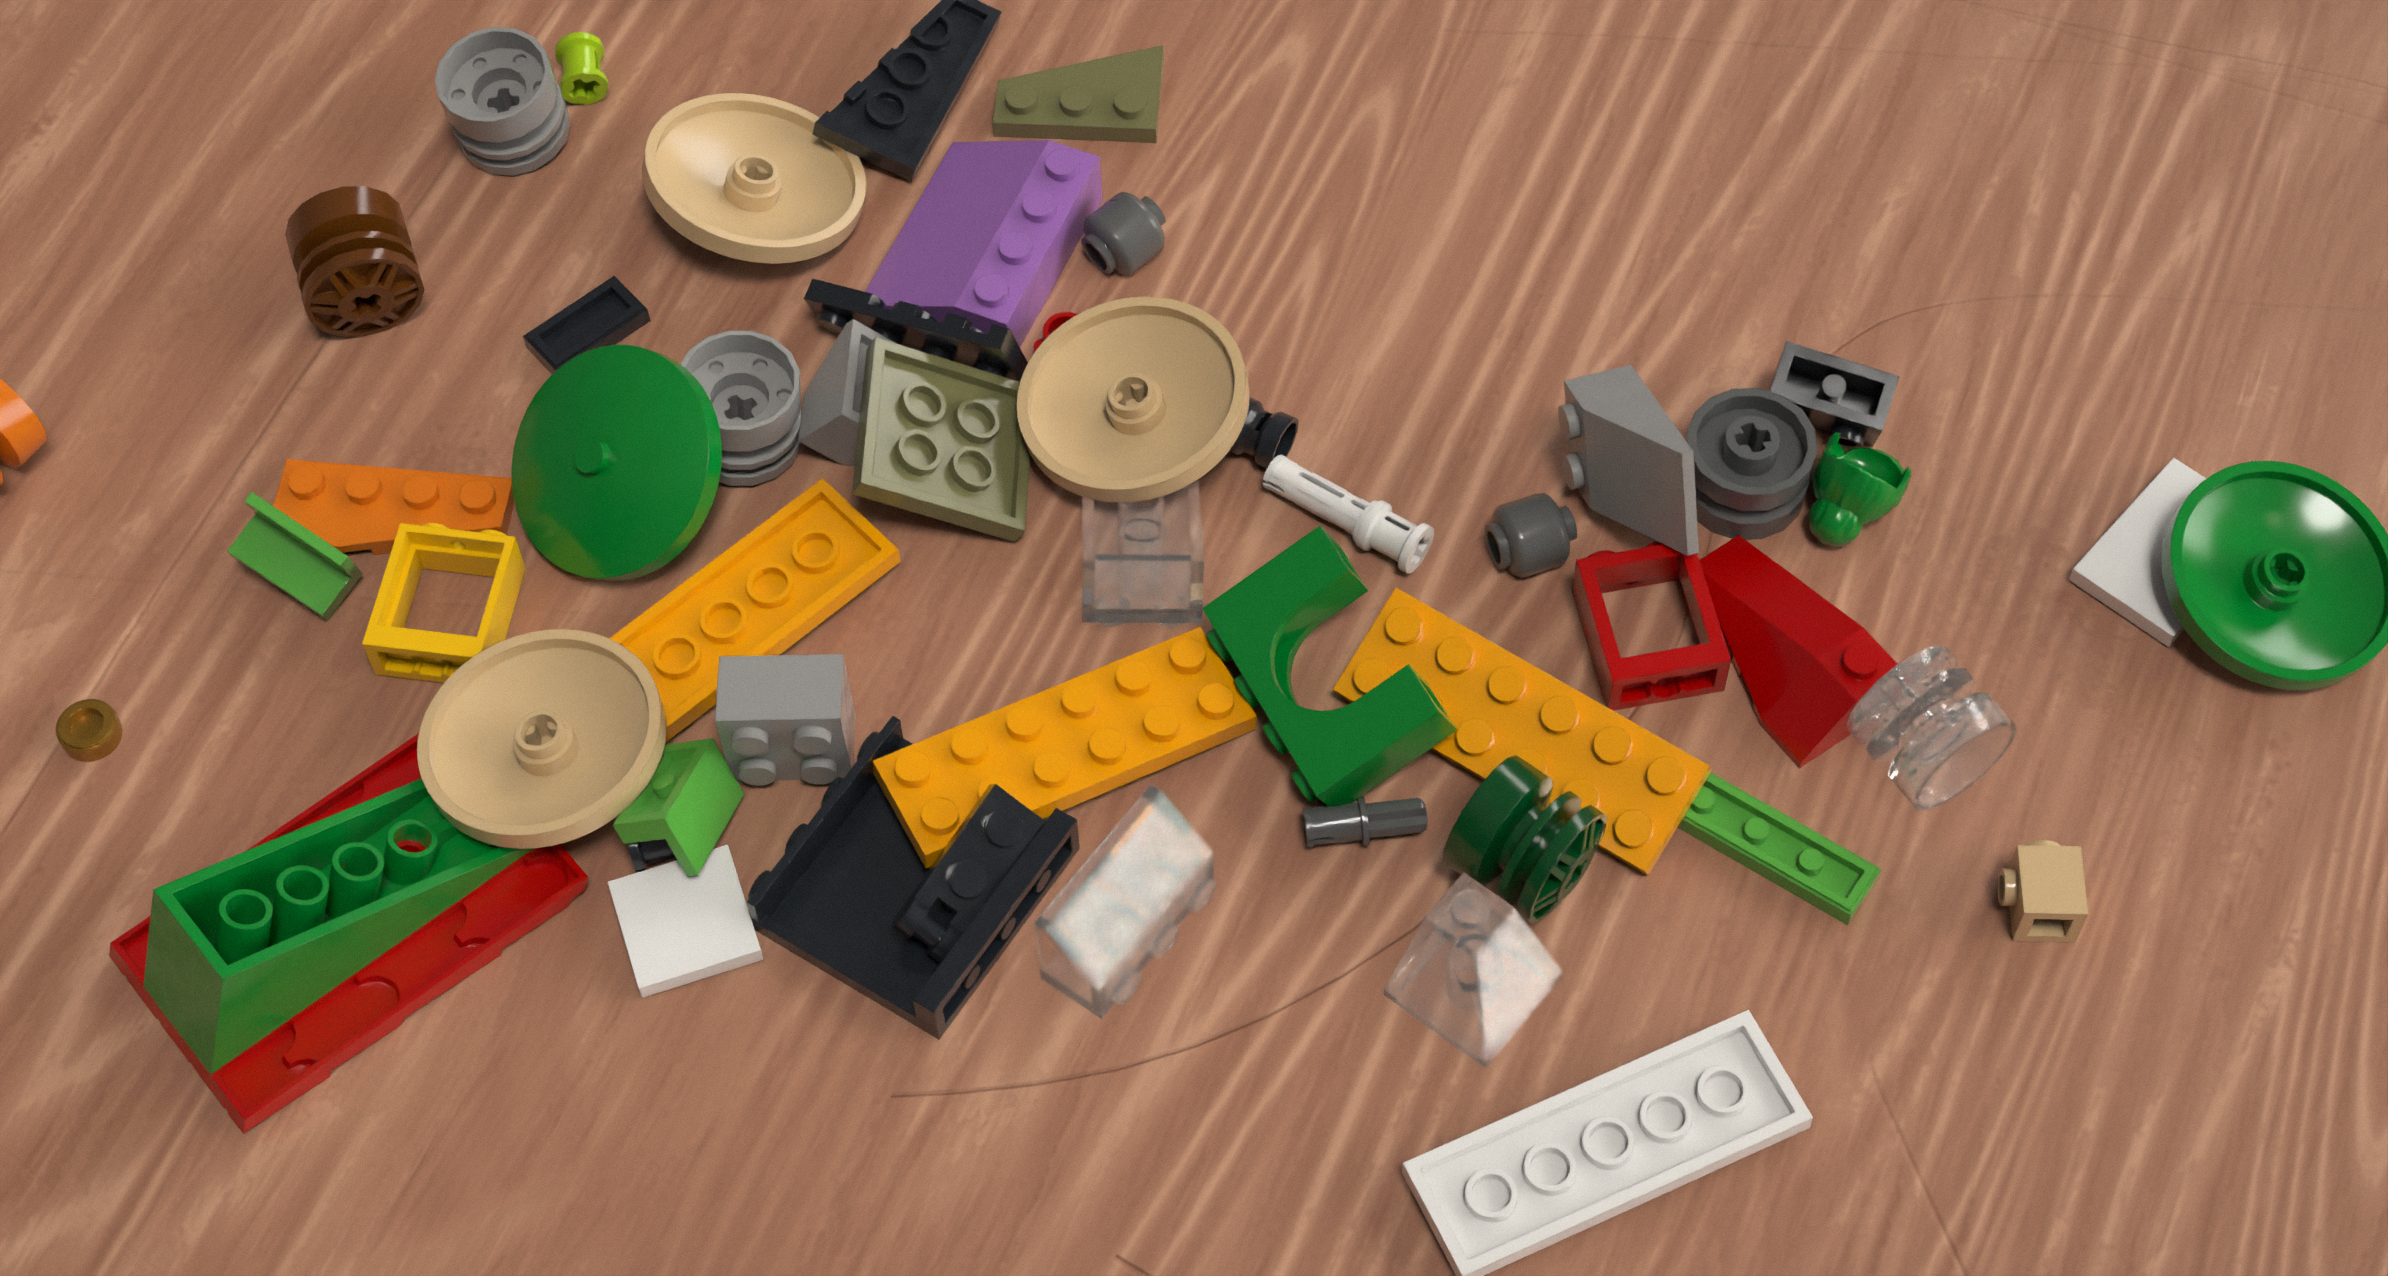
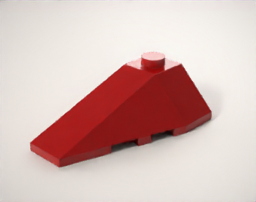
M1740 535L1700 559L1721 629L1733 654L1732 663L1739 678H1744L1754 701L1753 711L1760 726L1799 769L1893 707L1904 670L1864 627Z

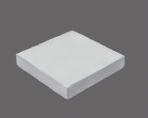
M728 845L713 849L696 876H687L678 860L608 881L642 998L764 960Z

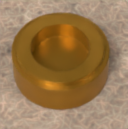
M85 699L70 705L62 712L56 723V736L65 752L71 758L82 762H92L108 756L116 749L122 738V725L109 704L97 699Z

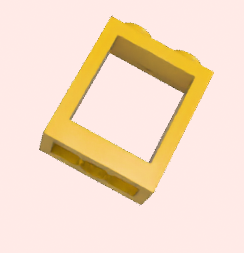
M400 523L362 642L375 675L445 683L459 667L472 657L504 641L526 571L516 537L507 536L496 530L472 532L450 529L438 523H425L423 525ZM423 569L494 577L477 637L405 628Z

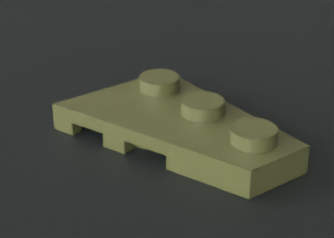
M1164 45L998 80L993 116L994 137L1157 143Z

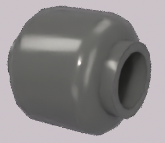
M1120 192L1085 219V237L1081 239V244L1090 260L1103 273L1110 274L1115 272L1122 276H1127L1138 270L1164 248L1165 236L1161 226L1166 220L1161 209L1149 197L1144 196L1140 200L1133 194Z
M1538 493L1496 507L1492 515L1491 524L1485 526V539L1496 567L1500 570L1506 568L1513 576L1522 578L1565 564L1570 554V541L1577 539V528L1573 515L1567 506L1558 507L1549 495Z

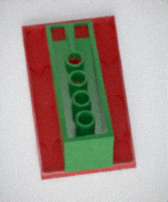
M419 733L245 852L153 889L151 915L110 943L109 957L121 973L127 977V981L155 1018L160 1021L161 1026L189 1063H192L195 1071L223 1108H226L229 1116L242 1133H245L328 1079L332 1070L397 1029L407 1016L501 956L502 949L567 908L572 903L573 898L586 889L588 876L561 844L541 848H505L476 840L454 827L435 806L421 778L417 759Z

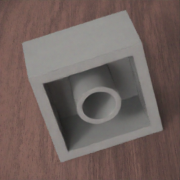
M843 654L719 656L715 723L725 760L737 781H743L744 783L756 786L768 785L775 780H804L812 784H828L838 777L844 778L854 766L856 714Z

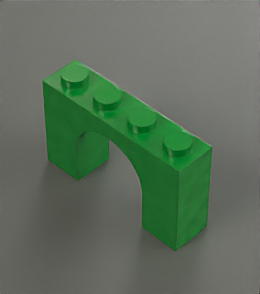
M1318 526L1202 609L1214 627L1206 633L1209 641L1225 662L1233 659L1241 672L1234 679L1240 692L1253 708L1261 705L1270 721L1262 725L1266 735L1280 754L1285 755L1290 752L1299 767L1291 773L1295 783L1311 803L1320 799L1329 807L1353 803L1357 800V797L1363 796L1456 732L1457 728L1429 684L1409 664L1356 701L1344 707L1318 711L1306 709L1298 705L1292 689L1291 672L1293 661L1300 645L1316 627L1368 592L1367 587L1340 545L1321 526Z

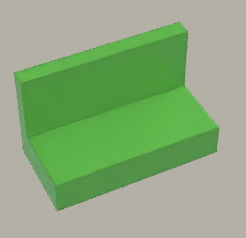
M251 491L245 502L255 512V515L227 552L240 563L328 621L363 573L347 555Z
M713 738L666 744L658 767L648 785L637 799L619 814L613 826L624 844L665 839L686 875L696 876L702 869L745 794Z

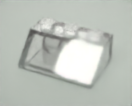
M1151 784L1034 922L1041 979L1100 1019L1104 1017L1114 1003L1122 1005L1132 996L1141 979L1140 971L1153 956L1159 959L1168 952L1178 935V925L1190 910L1195 913L1199 912L1210 900L1216 888L1213 852L1166 795Z

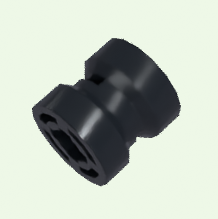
M1250 397L1245 423L1229 452L1236 455L1246 452L1254 456L1258 465L1268 468L1276 456L1281 454L1285 457L1288 456L1297 435L1299 421L1297 418L1282 411L1275 414L1265 411L1260 401Z

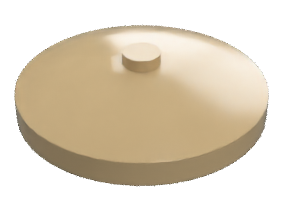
M745 93L702 96L684 102L668 111L651 130L646 142L642 163V180L650 202L659 215L678 233L693 243L720 255L748 262L771 264L808 260L831 251L847 239L855 229L861 215L866 196V176L859 156L812 135L814 124L819 119L818 116L782 100Z
M1144 296L1118 299L1097 305L1072 317L1042 342L1028 362L1020 381L1017 394V418L1021 433L1035 463L1045 475L1064 489L1089 499L1104 502L1123 503L1150 500L1170 494L1195 482L1215 467L1229 452L1236 442L1247 417L1250 399L1249 379L1237 343L1229 331L1210 314L1188 303L1169 298Z
M550 629L530 632L501 641L483 650L459 667L440 687L430 702L420 726L417 741L418 767L424 785L435 806L462 833L484 843L505 848L527 849L554 846L580 838L599 829L626 810L637 799L653 777L662 757L666 740L665 709L648 669L638 657L621 644L607 637L581 630Z

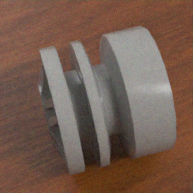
M491 27L471 32L455 42L439 61L435 76L438 98L448 120L451 122L453 133L458 140L461 151L473 166L490 174L515 176L534 171L552 160L566 143L571 125L567 105L562 96L560 86L556 82L547 52L535 37L516 28Z
M731 330L706 337L690 349L681 365L699 381L706 391L715 410L720 428L722 464L719 482L729 486H754L778 477L793 465L802 448V443L798 442L802 414L800 370L792 353L775 338L755 331Z

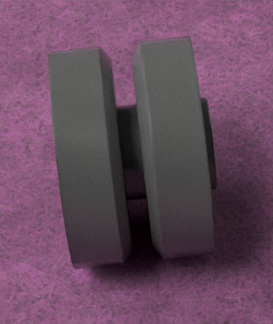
M1760 388L1731 389L1710 397L1694 412L1686 434V441L1694 453L1697 522L1712 533L1732 539L1738 535L1745 540L1763 539L1784 531L1800 515L1807 495L1810 475L1818 450L1815 428L1800 407L1783 395Z

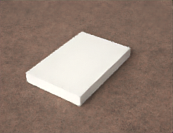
M2173 458L2080 560L2073 568L2069 578L2075 585L2167 647L2183 632L2184 627L2179 622L2170 604L2163 581L2161 558L2164 536L2175 511L2185 498L2206 479L2176 458Z

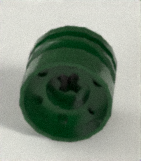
M1514 755L1505 759L1488 775L1463 808L1444 847L1443 862L1480 888L1491 883L1502 873L1497 886L1496 898L1507 907L1518 902L1517 913L1532 924H1536L1546 918L1571 893L1587 871L1605 832L1607 816L1592 805L1580 810L1582 800L1571 791L1561 794L1547 807L1552 794L1553 780L1519 756Z

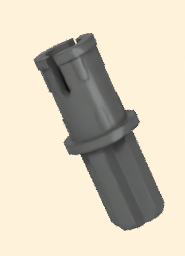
M1363 796L1357 797V803L1302 808L1307 848L1331 843L1362 841L1363 846L1370 845V838L1420 833L1427 830L1428 824L1426 805L1419 798L1365 803Z

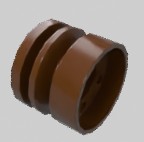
M367 186L339 187L321 192L305 201L288 219L285 236L291 259L298 275L297 282L302 293L303 305L309 321L323 332L343 337L376 334L389 330L407 320L420 306L425 289L418 270V264L411 247L412 243L400 204L388 193Z

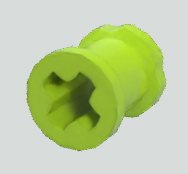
M574 32L559 39L555 45V56L563 69V76L559 86L564 100L572 104L590 105L602 100L606 96L608 79L601 72L600 62L604 57V47L600 38L586 32Z

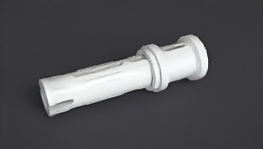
M1282 454L1272 460L1264 474L1263 480L1265 482L1263 487L1287 498L1305 510L1344 529L1353 535V541L1356 542L1359 548L1364 551H1369L1373 548L1397 561L1398 568L1407 574L1414 572L1419 567L1430 549L1434 537V528L1426 523H1421L1417 526L1393 513L1392 506L1383 500H1374L1370 503L1316 473L1299 466Z

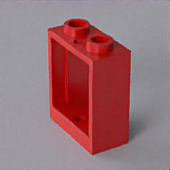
M1656 541L1644 548L1616 553L1610 550L1595 552L1586 558L1576 559L1572 594L1607 708L1615 711L1725 690L1731 658L1697 553L1687 556ZM1680 580L1700 644L1621 658L1602 593Z

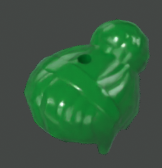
M1835 432L1829 438L1822 456L1819 458L1813 471L1812 482L1817 501L1812 505L1808 516L1810 531L1819 542L1828 546L1842 547L1852 542L1860 534L1862 525L1876 521L1899 505L1902 496L1907 490L1911 478V469L1907 466L1904 471L1897 459L1882 450L1858 447L1844 453L1843 448L1838 443L1841 433Z

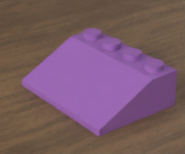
M1051 140L952 142L865 292L872 293L882 299L885 303L884 308L892 310L894 303L899 301L919 305L940 323L944 322L947 313L966 317L972 322L971 326L987 335L992 324L1009 328L1019 347H1021L1084 233L1085 219L1097 210L1103 199L1100 157Z

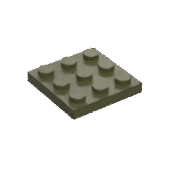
M875 337L866 351L852 494L1016 542L1025 532L1030 453L1017 418V394L1020 382Z

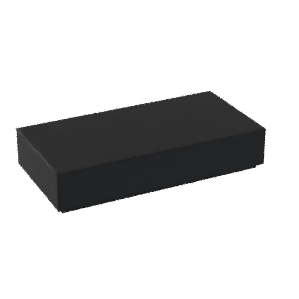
M613 276L525 334L523 338L526 348L553 374L566 362L588 350L616 345L650 322L648 309Z

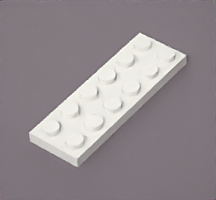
M1747 1010L1403 1162L1402 1174L1455 1275L1484 1276L1807 1130L1811 1126L1813 1116L1752 1014Z

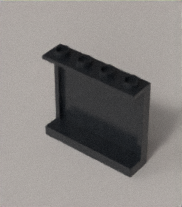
M892 716L880 732L874 731L865 739L858 752L857 762L844 778H836L829 785L823 796L821 808L808 825L802 823L793 831L787 841L785 854L772 871L765 870L757 877L749 891L747 905L755 931L940 1040L1080 849L1077 819L1058 808L1053 811L1048 819L1044 818L1045 822L943 961L941 963L927 954L928 946L914 935L906 938L892 928V922L930 869V867L925 868L873 774V760L912 745L911 742L903 738L900 719ZM935 900L930 907L928 915L943 925L952 911Z

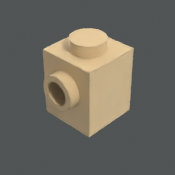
M2049 840L2034 841L2027 845H2017L2009 867L2001 868L1998 877V899L2001 906H2009L2012 941L2076 943L2088 917L2081 846H2061L2059 843Z

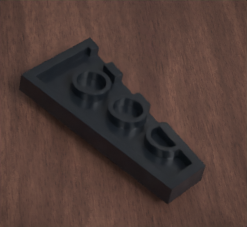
M941 0L911 29L907 39L896 49L891 48L879 60L877 68L862 82L858 80L844 94L843 100L831 112L826 111L815 122L812 135L912 182L994 33L1002 12L978 0Z
M813 278L804 297V300L817 317L816 322L823 328L837 334L841 333L846 323L854 319L897 344L1018 382L1021 381L1028 364L1009 328L992 324L987 335L971 326L972 322L966 317L947 313L944 322L940 323L919 305L899 301L894 303L892 310L884 308V301L872 293Z

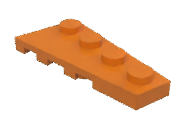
M286 459L273 506L342 553L372 549L374 555L391 553L400 523L413 525L438 523L455 530L472 532L496 530L507 535L515 502L512 478Z

